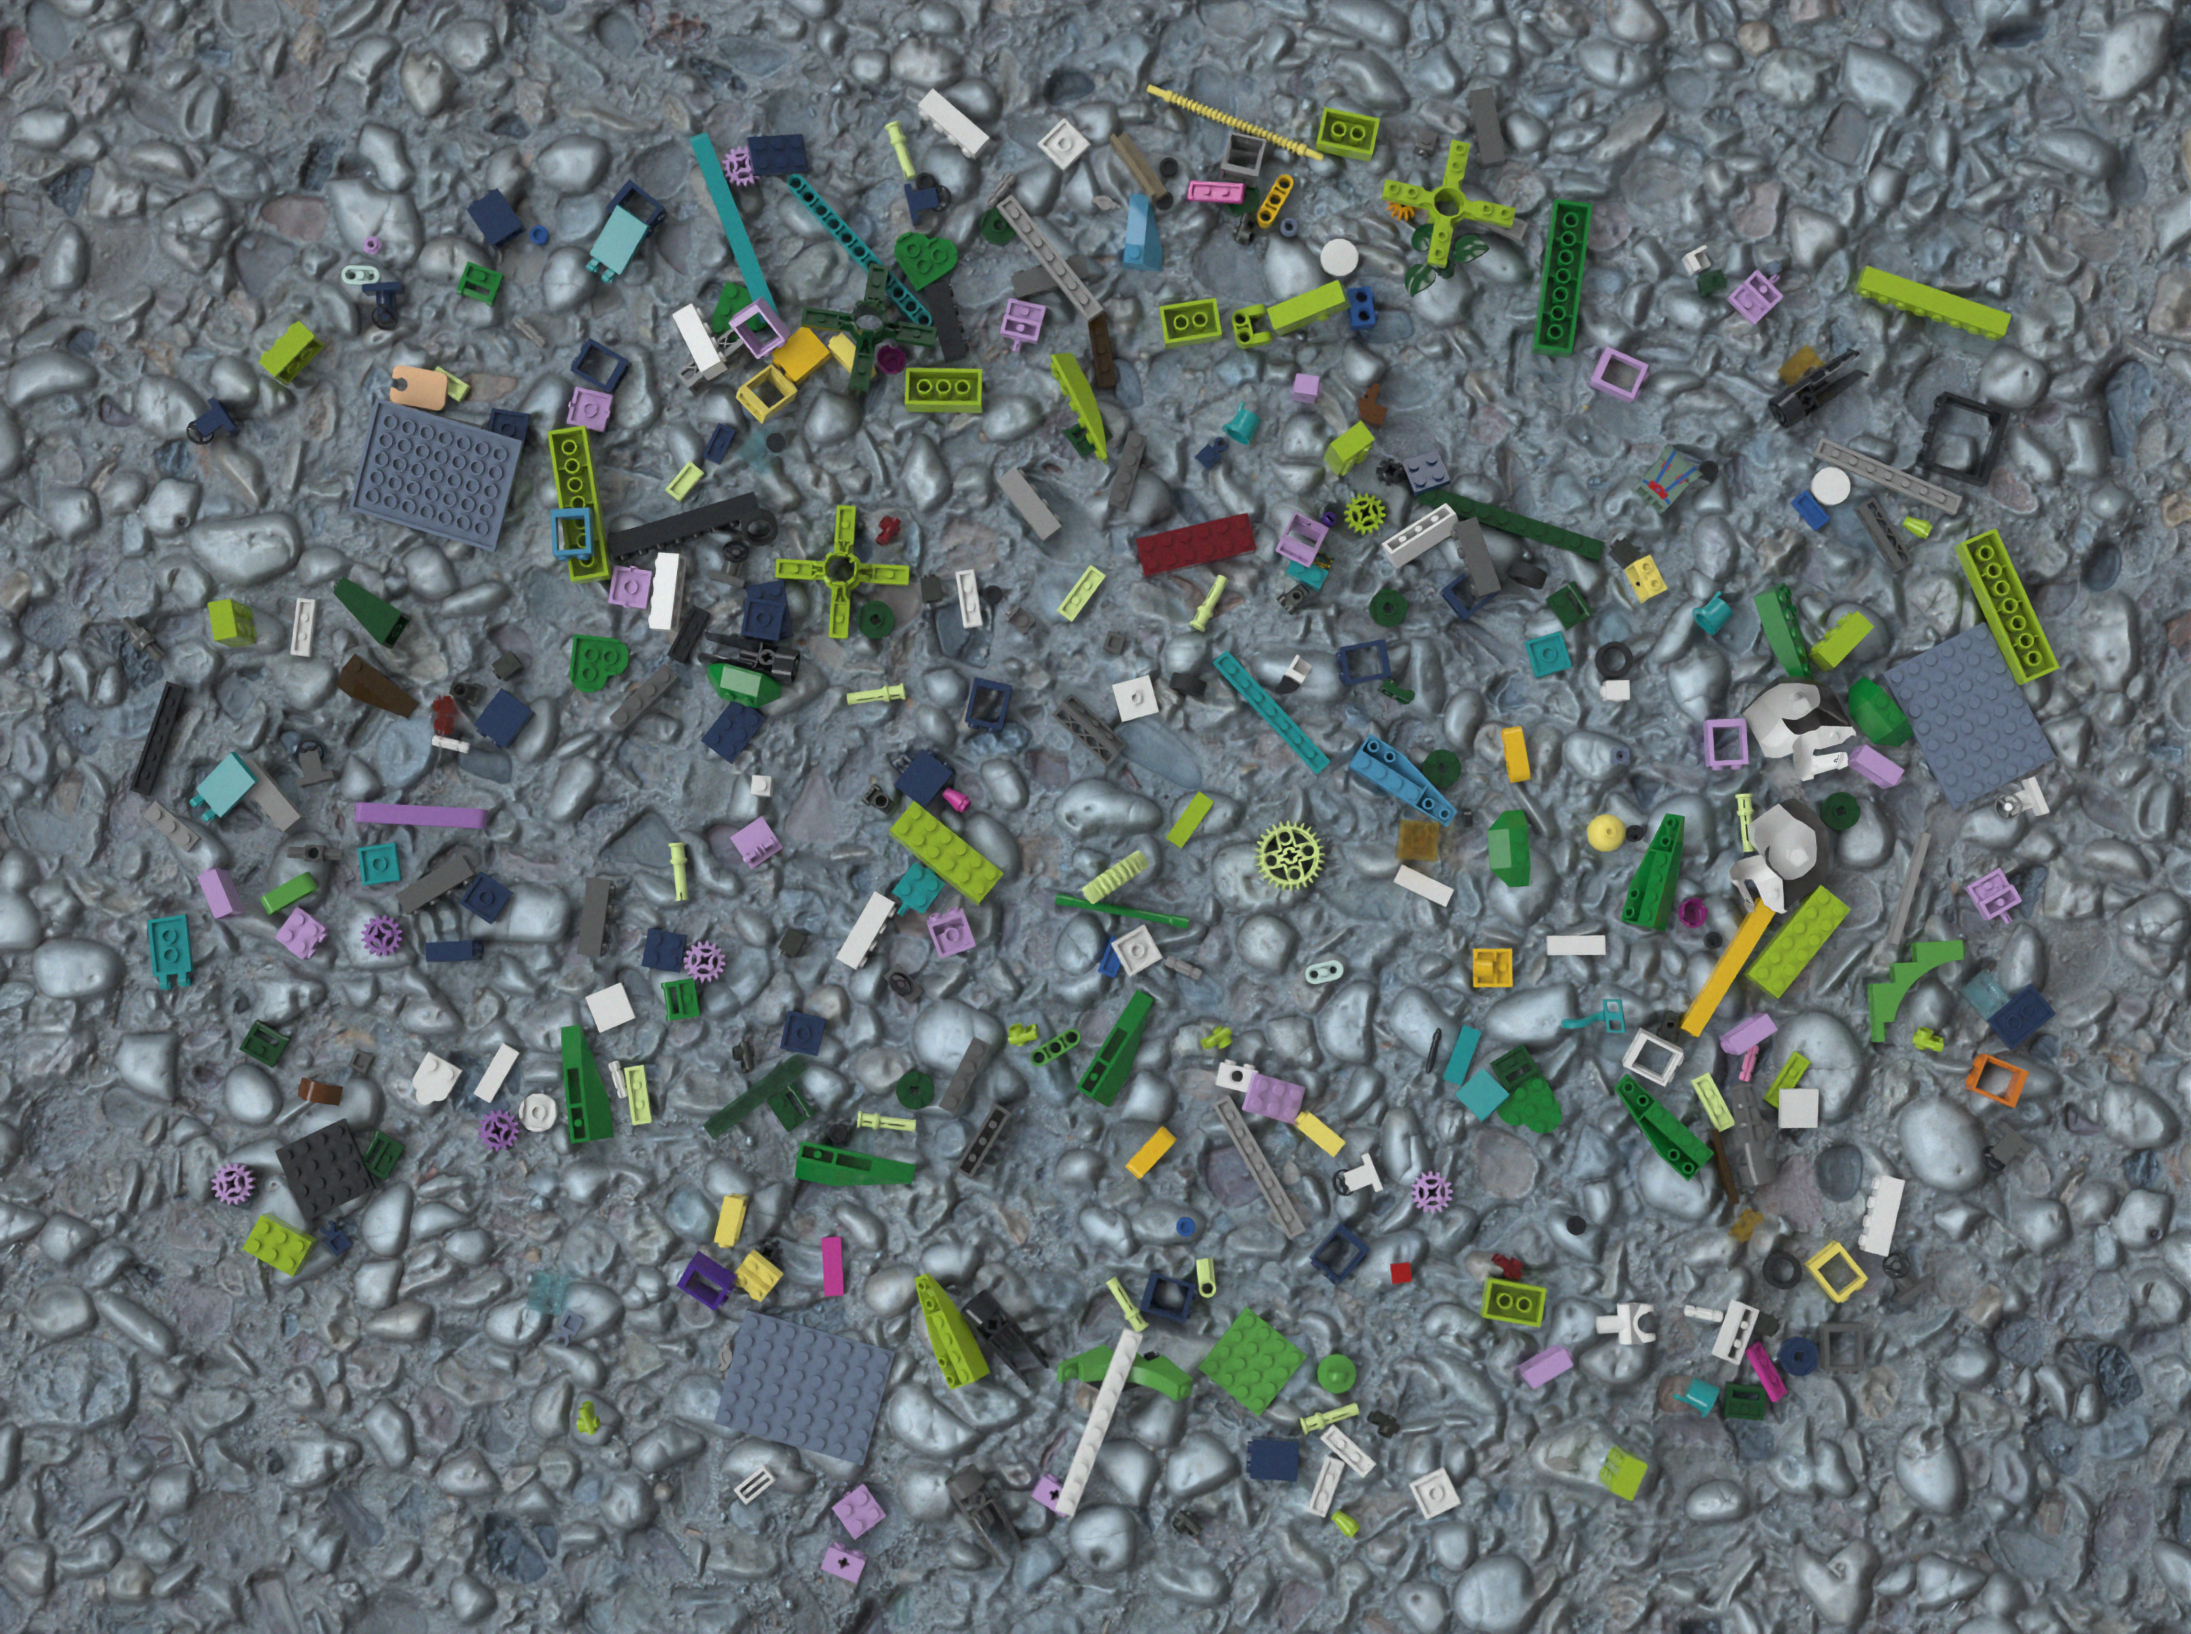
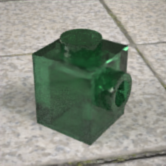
M1722 269L1699 275L1695 280L1700 298L1721 293L1728 284L1727 277L1722 273Z

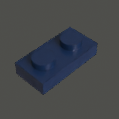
M718 422L702 457L717 465H721L736 434V430Z

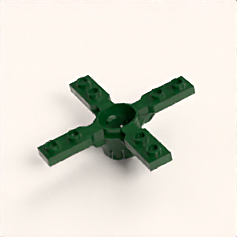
M870 263L864 301L860 300L855 304L856 307H854L852 314L807 306L803 308L801 327L836 333L841 331L850 332L852 338L857 341L849 389L869 391L875 347L886 338L894 339L899 343L934 348L937 327L888 319L885 312L887 309L883 301L889 266ZM864 315H873L882 321V325L876 328L874 333V330L860 328L856 321Z

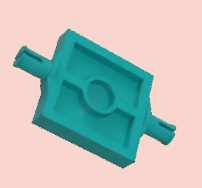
M914 862L892 891L903 903L896 913L903 917L910 908L924 915L946 884L937 878L936 872L931 868H923Z

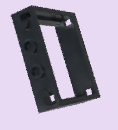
M1944 391L1939 396H1936L1933 402L1935 409L1927 421L1929 428L1923 434V446L1917 453L1916 460L1918 462L1916 467L1982 488L1989 482L2010 412ZM1945 403L1995 419L1977 477L1927 461Z

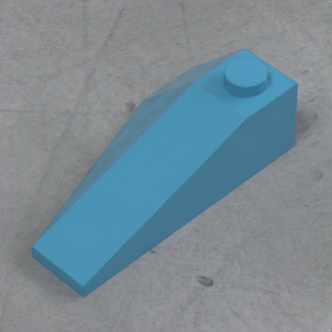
M1131 193L1123 268L1161 272L1163 251L1152 204L1144 194Z

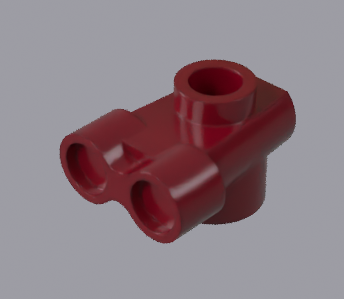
M885 515L878 525L882 532L877 536L875 542L881 546L888 545L892 536L895 537L900 532L901 527L899 525L902 521L897 517Z
M1499 1253L1492 1257L1491 1261L1504 1270L1502 1274L1507 1279L1512 1280L1513 1278L1518 1281L1523 1274L1520 1271L1524 1268V1265L1516 1258L1511 1257L1509 1260Z

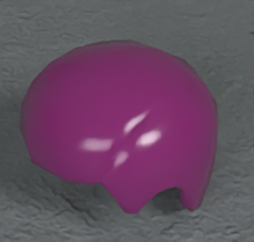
M885 345L877 353V364L882 372L896 375L904 370L906 357L899 347Z
M1691 898L1681 904L1678 916L1684 926L1697 928L1702 926L1707 920L1708 909L1703 905V900Z

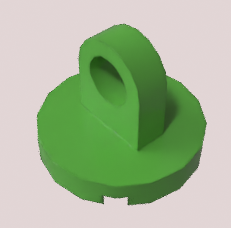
M1336 1353L1326 1356L1319 1363L1317 1376L1321 1386L1327 1391L1343 1393L1354 1384L1356 1370L1348 1357Z

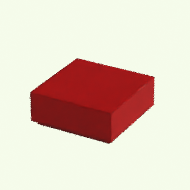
M1410 1262L1390 1264L1392 1284L1412 1282Z

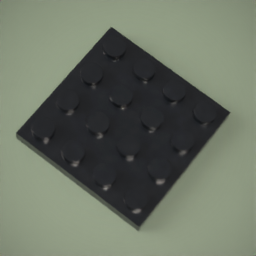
M346 1118L275 1150L305 1221L311 1220L377 1189L370 1172L365 1166L363 1156Z

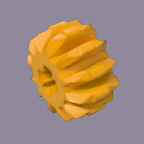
M1387 201L1389 205L1387 211H1393L1390 216L1393 218L1397 215V221H1400L1402 217L1405 221H1408L1409 216L1414 217V211L1419 209L1404 205L1405 207L1403 208L1399 203Z

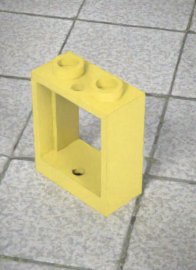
M841 332L830 339L828 347L831 354L851 374L856 346ZM874 365L872 367L871 379L877 374Z
M770 364L738 389L736 398L763 424L795 399L798 390L792 382H789L783 376L779 369ZM767 379L785 396L770 409L752 392Z
M1651 555L1632 563L1624 569L1641 604L1667 590Z
M1307 1110L1305 1113L1301 1111L1295 1119V1126L1332 1157L1346 1143Z
M734 1193L724 1196L714 1242L719 1243V1247L730 1248V1246L738 1243L749 1197Z
M1835 1240L1831 1241L1804 1263V1266L1836 1303H1843L1850 1298L1849 1294L1854 1290H1860L1864 1287L1865 1281L1868 1280L1867 1276L1842 1245ZM1839 1252L1858 1277L1839 1293H1836L1817 1269Z

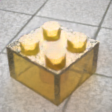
M1399 820L1395 859L1436 862L1440 823Z

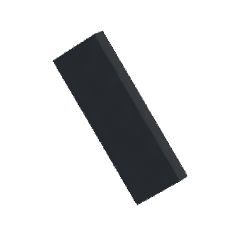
M693 605L667 656L685 664L711 613Z

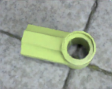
M1213 1258L1197 1259L1199 1292L1204 1297H1212L1216 1292ZM1203 1284H1212V1292L1205 1294L1202 1291Z

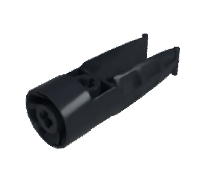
M1847 348L1846 353L1818 367L1807 376L1802 377L1770 398L1768 406L1775 420L1783 428L1789 429L1823 407L1833 398H1836L1863 376L1868 377V373L1857 369L1831 385L1825 380L1856 358L1860 352Z
M704 629L707 640L738 648L741 651L739 652L738 659L697 652L699 663H702V661L711 664L725 663L761 673L777 682L789 685L794 683L800 664V650L762 641L744 639V637L739 638L726 634L708 632V629Z
M987 1289L975 1295L962 1308L960 1314L993 1352L1025 1382L1026 1386H1029V1379L993 1338L996 1335L1007 1349L1011 1347L1016 1340L1004 1327L1008 1325L1046 1369H1049L1048 1361L1044 1359L1022 1328ZM997 1309L1007 1318L1002 1323L1000 1316L994 1313ZM989 1320H996V1325L989 1326ZM982 1323L985 1330L989 1333L988 1338L978 1327Z

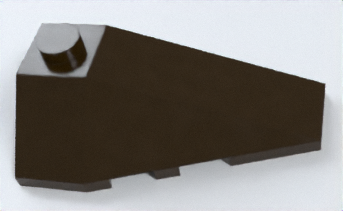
M354 654L342 668L336 686L349 697L408 718L419 705L415 699L357 654Z

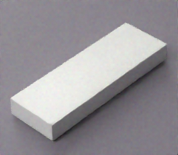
M975 570L955 572L964 629L983 626Z
M297 598L291 655L311 657L318 600Z
M1401 865L1393 881L1444 907L1447 906L1454 889L1404 865Z
M1605 935L1546 936L1547 955H1606Z
M502 1043L474 1094L492 1103L521 1052Z
M1333 1423L1320 1436V1439L1361 1477L1364 1478L1376 1465L1374 1460Z
M1326 1455L1307 1507L1308 1512L1326 1517L1345 1461Z

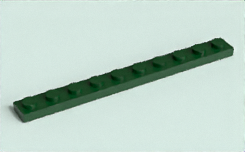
M1438 488L1420 494L1417 500L1418 504L1437 509L1447 503L1458 517L1464 519L1477 517L1480 524L1595 561H1599L1605 544L1603 541Z

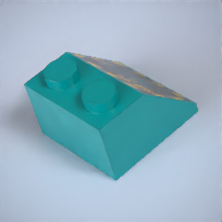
M1318 550L1310 568L1291 560L1284 576L1319 592L1335 558Z

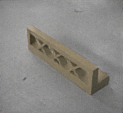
M1125 132L1118 138L1115 134L1109 136L1111 147L1150 203L1154 204L1168 195L1167 190L1128 134Z

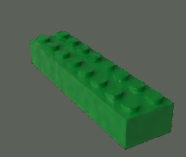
M1554 199L1551 204L1530 353L1569 358L1572 354L1593 204Z

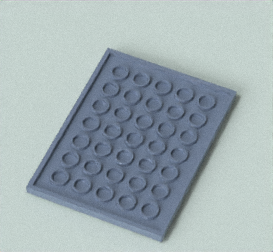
M376 398L349 509L496 552L524 441Z
M1985 622L1881 674L1898 708L1907 717L1914 734L1913 736L1952 810L2056 758Z
M746 1309L714 1424L864 1465L896 1351Z

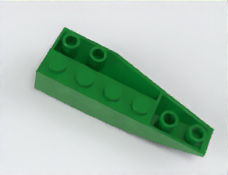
M1783 582L1758 593L1753 599L1766 636L1782 666L1790 677H1805L1814 680L1797 618V607L1791 601L1792 594L1790 588Z
M1665 814L1630 884L1621 917L1622 922L1665 932L1680 871L1684 838V816Z
M1136 990L1080 1079L1076 1089L1109 1108L1129 1076L1154 999L1140 990Z
M581 1025L561 1027L564 1088L571 1144L614 1137L609 1097Z
M1625 1074L1615 1085V1091L1657 1154L1689 1182L1714 1152L1634 1079Z
M803 1139L797 1156L795 1178L830 1186L912 1184L916 1164Z

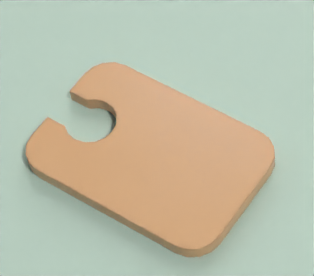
M398 365L394 368L392 378H404L408 386L404 391H400L397 388L390 389V398L393 402L431 410H442L445 407L449 378L445 373Z

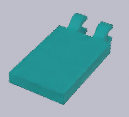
M617 205L590 252L594 258L588 263L586 269L591 272H598L601 264H605L609 269L603 274L601 279L606 283H612L617 273L619 275L624 274L651 226L621 205Z
M231 752L196 788L199 794L193 797L189 803L195 808L197 805L202 806L207 802L211 809L206 811L201 817L205 822H208L210 819L213 821L217 816L220 818L225 817L259 780L236 752Z
M188 915L147 920L153 977H159V988L164 990L172 989L169 975L178 974L179 987L191 986V979L188 973L194 972Z

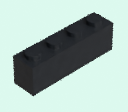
M946 281L925 286L926 296L935 327H937V335L945 363L967 358L966 352L970 350L967 340L962 339L961 334L965 332L962 322L957 321L956 316L959 315L957 304H953L951 300L954 297L952 286H947Z

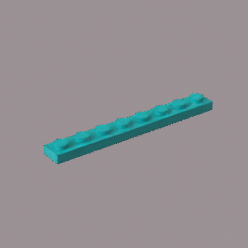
M1227 650L1212 663L1316 775L1331 762Z

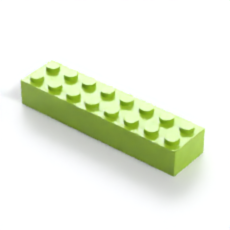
M584 425L547 431L559 509L589 507L593 511L595 556H590L588 560H578V557L570 558V561H568L570 580L577 585L612 579L590 430ZM585 519L561 520L566 550L586 549Z
M1994 528L1954 546L2002 655L2017 684L2027 683L2059 669L2060 667L1997 529Z

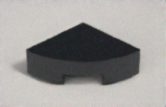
M1284 675L1274 692L1289 694L1296 691L1300 684Z

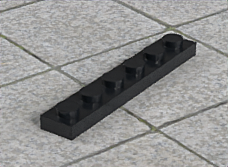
M166 681L129 789L130 791L146 796L151 795L187 687Z

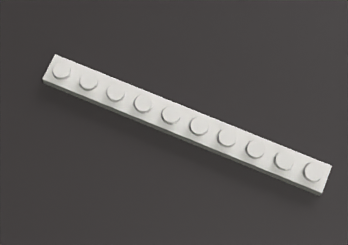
M1125 1327L1122 1331L1055 1505L1056 1511L1073 1516L1143 1337L1142 1333Z

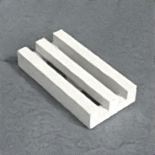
M764 1464L738 1485L734 1491L744 1504L747 1505L775 1482L777 1478L772 1475V1472ZM762 1471L765 1472V1474L762 1477L755 1481L746 1490H744L743 1492L740 1491V1489H742L746 1484L753 1480ZM769 1477L770 1480L746 1499L745 1495Z

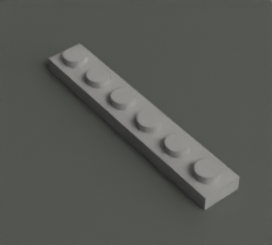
M1923 832L1917 835L1885 942L1887 944L1899 945V942L1901 943L1904 938L1903 928L1910 918V913L1908 912L1910 906L1915 901V888L1919 886L1921 881L1919 875L1921 869L1926 864V851L1930 849L1932 840H1930L1931 834Z

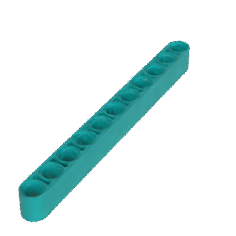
M707 131L689 138L692 149L752 302L763 297L779 317ZM758 312L757 314L761 324L766 323L767 321L760 314V312Z
M799 174L789 176L787 185L791 194L867 275L870 263L884 265ZM795 182L801 183L799 188L792 187ZM811 195L814 197L811 202L805 201L807 196ZM821 209L827 210L823 216L818 215V211ZM833 223L840 224L837 229L830 228ZM847 236L852 237V241H851V242H849V243H844V242H843V239H844L845 237H847ZM864 250L865 254L862 257H858L856 252ZM889 270L888 278L891 281L886 284L885 294L913 324L920 325L921 319L926 318L929 320V323L925 326L933 327V319L930 313ZM902 291L904 294L901 298L894 297L895 292ZM909 305H915L916 310L913 312L907 311V307Z

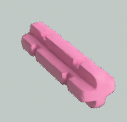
M1754 1045L1747 1050L1748 1054H1745L1742 1065L1743 1072H1740L1739 1076L1740 1080L1745 1082L1751 1080L1752 1075L1750 1073L1753 1072L1757 1058L1755 1055L1758 1054L1759 1046Z

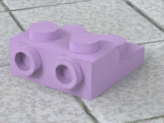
M297 906L274 938L288 947V950L302 960H308L316 954V948L319 943H323L329 935L327 932L330 928Z
M954 906L949 908L947 913L941 915L937 912L929 916L930 919H927V925L940 959L976 947L963 907Z

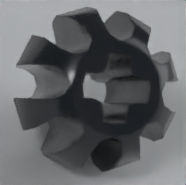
M1389 458V463L1385 459L1379 463L1381 467L1376 468V474L1381 475L1377 478L1379 482L1385 481V486L1390 487L1391 482L1397 485L1401 482L1398 477H1404V471L1400 470L1403 465L1400 462L1395 464V459ZM1388 469L1390 470V472L1394 471L1392 476L1390 475V473H1386Z
M772 1236L766 1237V1243L762 1239L757 1242L760 1249L755 1248V1250L771 1264L772 1259L776 1263L781 1260L778 1253L783 1254V1248H778V1244L781 1242L778 1239L772 1242ZM767 1247H768V1249H771V1248L773 1249V1252L771 1253V1255H770V1253H767V1254L765 1253V1250L767 1249Z

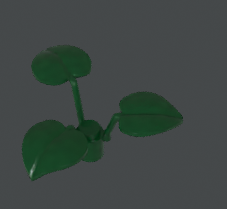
M1423 224L1416 228L1411 238L1412 247L1416 251L1425 252L1429 250L1434 224ZM1466 235L1456 242V250L1452 252L1451 261L1447 258L1445 269L1440 267L1434 268L1429 264L1425 267L1422 264L1413 265L1405 275V287L1410 297H1413L1417 293L1429 288L1436 279V273L1443 279L1451 278L1455 274V261L1457 263L1471 262L1485 254L1490 249L1489 246L1475 235Z

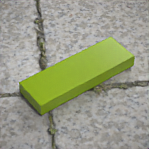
M1198 791L1166 839L1182 849L1214 801Z
M1793 1051L1762 1099L1779 1110V1089L1794 1088L1811 1061Z

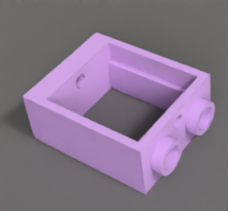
M760 297L736 313L729 321L730 326L757 359L763 355L764 357L769 356L775 347L781 348L788 342L787 338L790 335V331L763 297ZM760 312L778 335L764 345L744 322Z
M1607 346L1588 385L1631 403L1633 399L1637 400L1641 392L1639 386L1648 377L1649 372L1646 370L1649 365ZM1610 357L1640 370L1631 392L1601 380Z
M1295 511L1275 551L1310 568L1329 528ZM1291 529L1316 541L1315 547L1312 548L1288 536Z
M1746 718L1706 720L1703 722L1706 767H1712V771L1724 770L1726 766H1731V770L1743 769L1744 765L1749 764ZM1739 728L1741 760L1715 761L1713 729Z
M1866 744L1855 747L1848 757V766L1882 789L1897 786L1903 779L1904 769Z
M1756 1013L1719 1037L1721 1040L1720 1046L1726 1053L1740 1055L1778 1029L1767 1013Z
M1556 1343L1517 1367L1526 1383L1534 1390L1574 1366L1571 1361L1574 1358L1568 1348L1566 1349L1565 1346L1561 1347Z

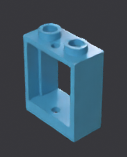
M589 507L550 510L553 556L559 561H570V558L578 557V560H588L590 556H595L593 511ZM585 519L586 549L560 550L558 520Z

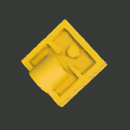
M1473 949V987H1513L1512 949Z

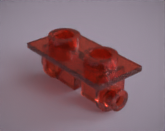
M438 695L436 700H433V711L436 712L433 728L434 731H437V735L442 734V731H444L445 735H451L452 731H454L453 717H446V714H453V700H451V696H443V699H441V695Z

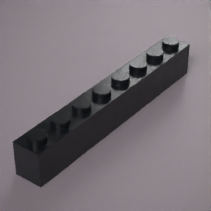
M753 491L607 535L613 558L623 562L630 560V556L633 555L644 556L653 549L660 551L673 543L675 545L683 544L686 542V539L693 538V540L703 538V534L706 533L717 534L726 527L730 529L739 527L743 516L748 511L758 509L760 506L757 496Z

